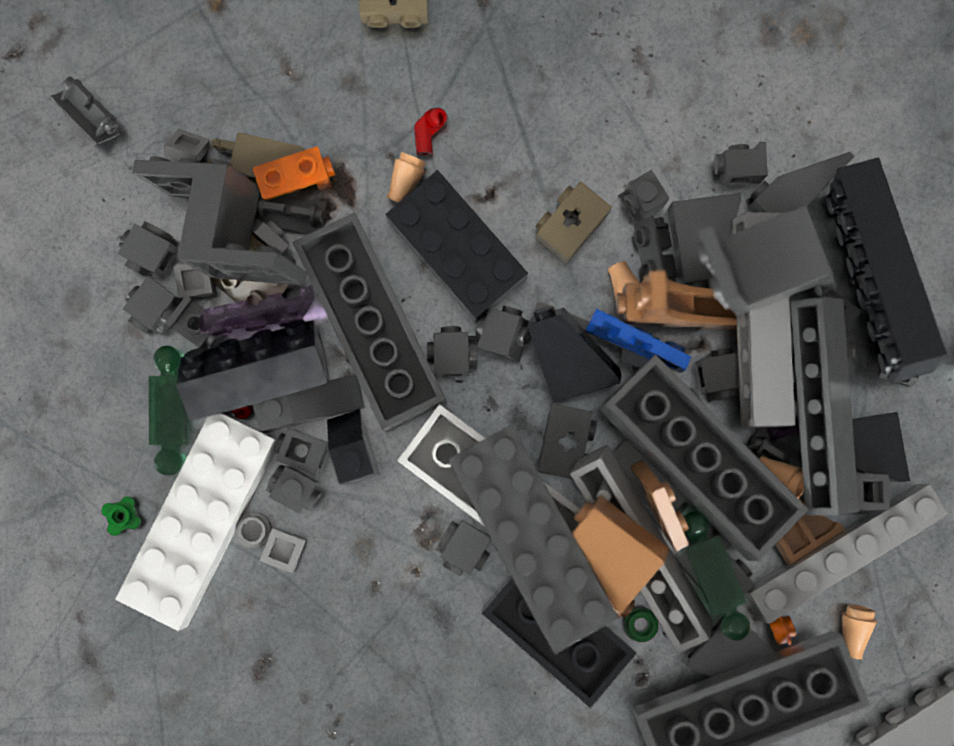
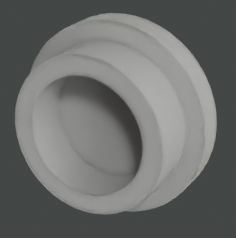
M250 513L243 516L236 526L238 540L249 548H257L264 545L271 532V525L267 518L258 513Z

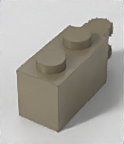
M237 132L235 142L213 138L210 145L216 151L231 153L230 163L232 168L237 172L248 175V179L256 185L258 184L253 172L255 166L305 150L302 146ZM208 159L206 163L210 164L212 159ZM300 189L293 191V193L299 194Z

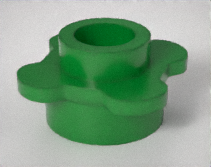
M123 497L120 502L114 504L105 503L101 509L109 524L107 531L113 536H117L121 531L129 528L132 530L137 529L141 524V519L138 517V512L135 508V500L131 497ZM119 513L124 514L123 519H119Z

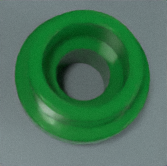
M635 607L624 618L623 626L629 638L636 642H647L656 635L659 622L654 612L650 609ZM638 618L646 620L647 626L644 630L635 629L634 623Z

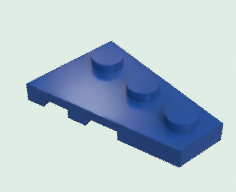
M597 308L585 330L589 334L644 358L650 359L656 354L668 368L679 373L687 369L691 356L684 353V347L670 341H665L664 343L652 337L653 335L650 332L638 327H632Z

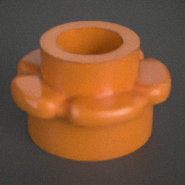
M790 615L782 616L770 623L777 644L781 645L788 642L789 645H792L791 637L797 636Z

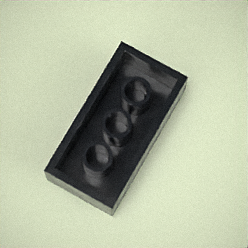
M438 170L385 214L388 223L475 323L489 311V308L497 306L527 280L528 272Z
M296 320L279 330L264 329L254 333L252 337L240 341L235 338L221 342L215 348L208 350L196 348L188 351L181 357L176 386L190 422L326 384V357L314 320L307 322L305 320Z
M512 576L506 580L482 609V614L590 708L637 654L607 626L598 629L554 654Z

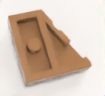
M643 460L631 465L630 468L634 476L643 485L646 492L644 496L667 540L676 551L688 546L689 543L684 534V531L688 530V525L679 510L674 511L671 503L676 501L670 485L667 481L661 483Z
M805 513L775 545L786 564H793L844 531L845 528L839 522H833L824 515L806 516Z

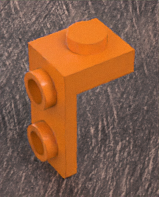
M318 146L253 168L261 196L264 200H269L314 184L317 185L319 191L331 188L332 184L329 177L335 175L329 156L322 157Z

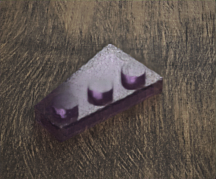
M312 285L300 288L301 295L289 298L282 297L281 292L268 295V298L259 301L257 305L251 306L250 301H239L204 309L201 311L198 320L200 334L211 333V336H223L231 333L234 329L245 328L247 332H254L266 328V325L279 324L280 327H285L290 322L302 320L315 299Z

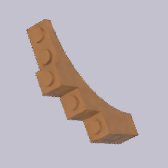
M650 271L642 282L626 283L623 287V293H617V314L623 315V322L626 324L661 323V327H698V331L737 330L736 314L731 308L726 310L724 305H721L719 300L717 301L712 289L676 283L666 277V271Z

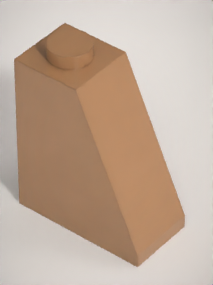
M599 495L593 504L586 501L574 517L578 523L572 534L613 606L622 613L665 563L669 547Z

